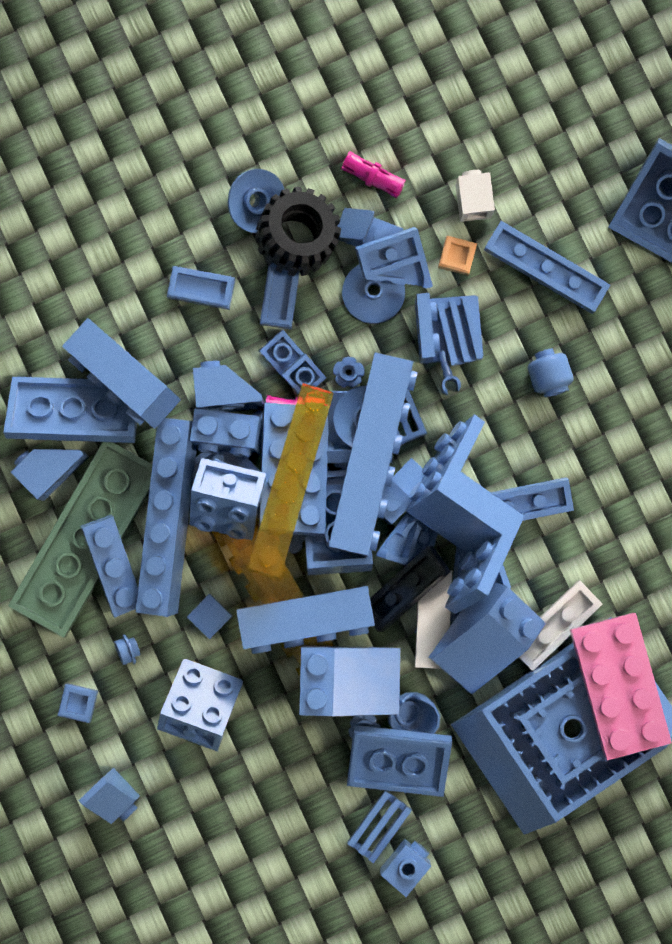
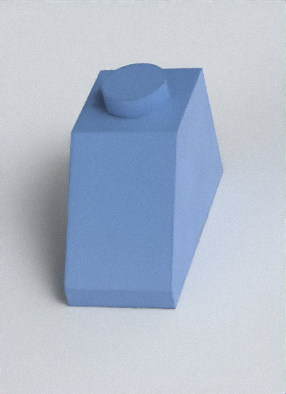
M34 449L31 452L25 451L15 460L14 464L16 467L11 473L37 500L45 501L89 456L81 450Z
M412 458L393 476L391 487L384 485L382 498L388 501L383 519L390 526L407 510L412 501L409 498L412 489L418 482H422L425 476L422 474L423 468Z
M113 768L78 801L84 807L112 824L118 817L125 821L138 808L134 802L140 795Z

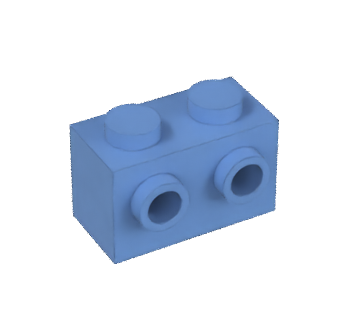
M195 408L190 441L198 447V451L216 454L218 450L230 451V455L247 458L250 454L260 455L263 421L259 416Z

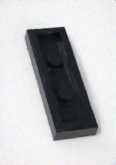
M427 546L370 598L375 623L374 627L377 632H384L451 572L433 546Z

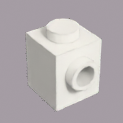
M470 170L462 173V176H458L455 185L460 222L492 218L495 208L490 173L481 174L480 170Z

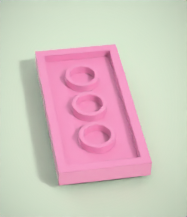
M636 613L570 629L605 759L608 761L671 744L672 741Z

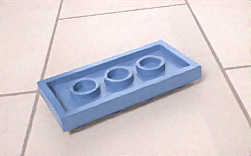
M12 377L3 433L6 439L135 443L137 422L126 413L130 408L126 403L119 407L106 395L110 390L106 385L99 389L89 379Z
M264 403L261 472L266 473V480L259 501L258 533L307 536L325 535L329 407Z

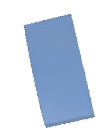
M284 330L278 332L258 350L302 399L326 379L325 375L300 350Z

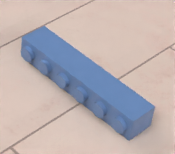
M374 353L329 548L368 557L369 550L376 551L380 532L374 531L376 519L384 518L388 500L383 499L382 494L384 485L391 487L395 467H391L389 464L392 453L399 454L403 435L397 434L399 421L406 423L410 403H405L404 400L407 390H414L418 373L412 371L414 361Z
M164 418L156 429L136 613L164 617L178 614L191 489L193 485L192 478L197 447L190 441L193 421Z

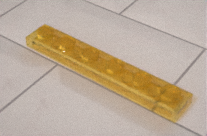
M305 383L301 386L247 571L279 580L281 577L334 395L333 392Z

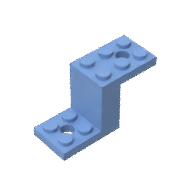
M473 415L464 423L459 421L449 435L444 433L438 439L434 446L437 452L425 464L422 470V474L425 476L422 482H418L409 495L412 501L406 511L467 553L460 563L462 571L459 577L451 583L447 594L450 596L445 608L454 614L488 597L524 518L518 511L461 472L485 423L476 415Z

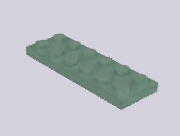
M102 442L8 606L59 636L67 637L99 581L80 526L112 515L122 540L149 494L152 464L113 442Z

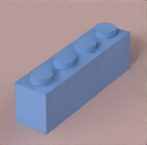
M89 318L82 323L62 346L71 354L68 361L81 372L87 368L90 371L87 378L99 389L106 385L110 389L106 395L119 407L126 403L130 407L126 413L139 425L146 421L155 429L181 401L164 383Z
M368 586L236 610L243 649L251 648L252 654L271 651V644L284 642V648L304 645L303 639L316 636L317 642L337 639L336 633L349 630L350 636L369 633L368 627L375 626Z

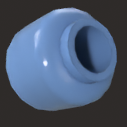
M553 348L536 353V360L528 365V372L535 392L543 393L544 397L547 398L569 391L568 385L574 379L567 356L564 353L554 354Z

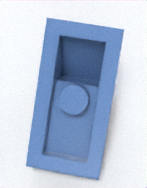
M344 208L340 223L337 226L341 228V234L337 240L357 247L401 232L403 228L374 218V211Z

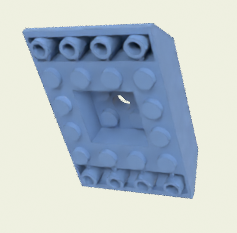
M573 643L541 663L534 671L528 672L451 724L524 835L556 823L669 745L608 761L605 759ZM655 682L672 741V706ZM576 719L581 724V732L576 737H567L564 733V725L568 720Z

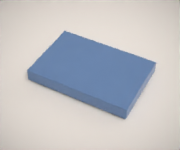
M354 725L347 786L444 797L452 736Z

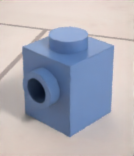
M404 839L381 866L380 874L407 897L431 868L430 860L427 858L430 853L417 841L411 844Z

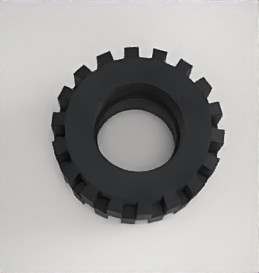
M294 187L292 193H290L288 188L281 190L279 196L275 194L270 199L269 204H266L257 224L256 230L258 231L255 239L256 243H260L258 251L260 255L266 254L265 262L269 266L272 263L277 265L275 270L280 273L283 269L288 270L289 276H295L297 271H300L301 276L308 275L310 270L316 272L322 264L324 265L339 241L337 239L341 234V228L337 226L340 223L339 215H333L336 208L332 203L328 205L325 203L326 197L320 194L319 197L313 195L315 191L308 188L306 192H302L301 187ZM297 221L304 224L311 231L314 241L302 244L291 240L284 233L282 223Z

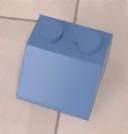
M220 361L201 362V367L193 368L197 409L221 412L263 409L265 402L262 395L229 367L220 365Z

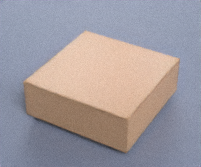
M446 236L438 268L468 276L477 243Z

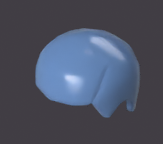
M408 692L399 696V715H388V723L392 729L435 734L440 725V714L434 702L426 695L418 692Z

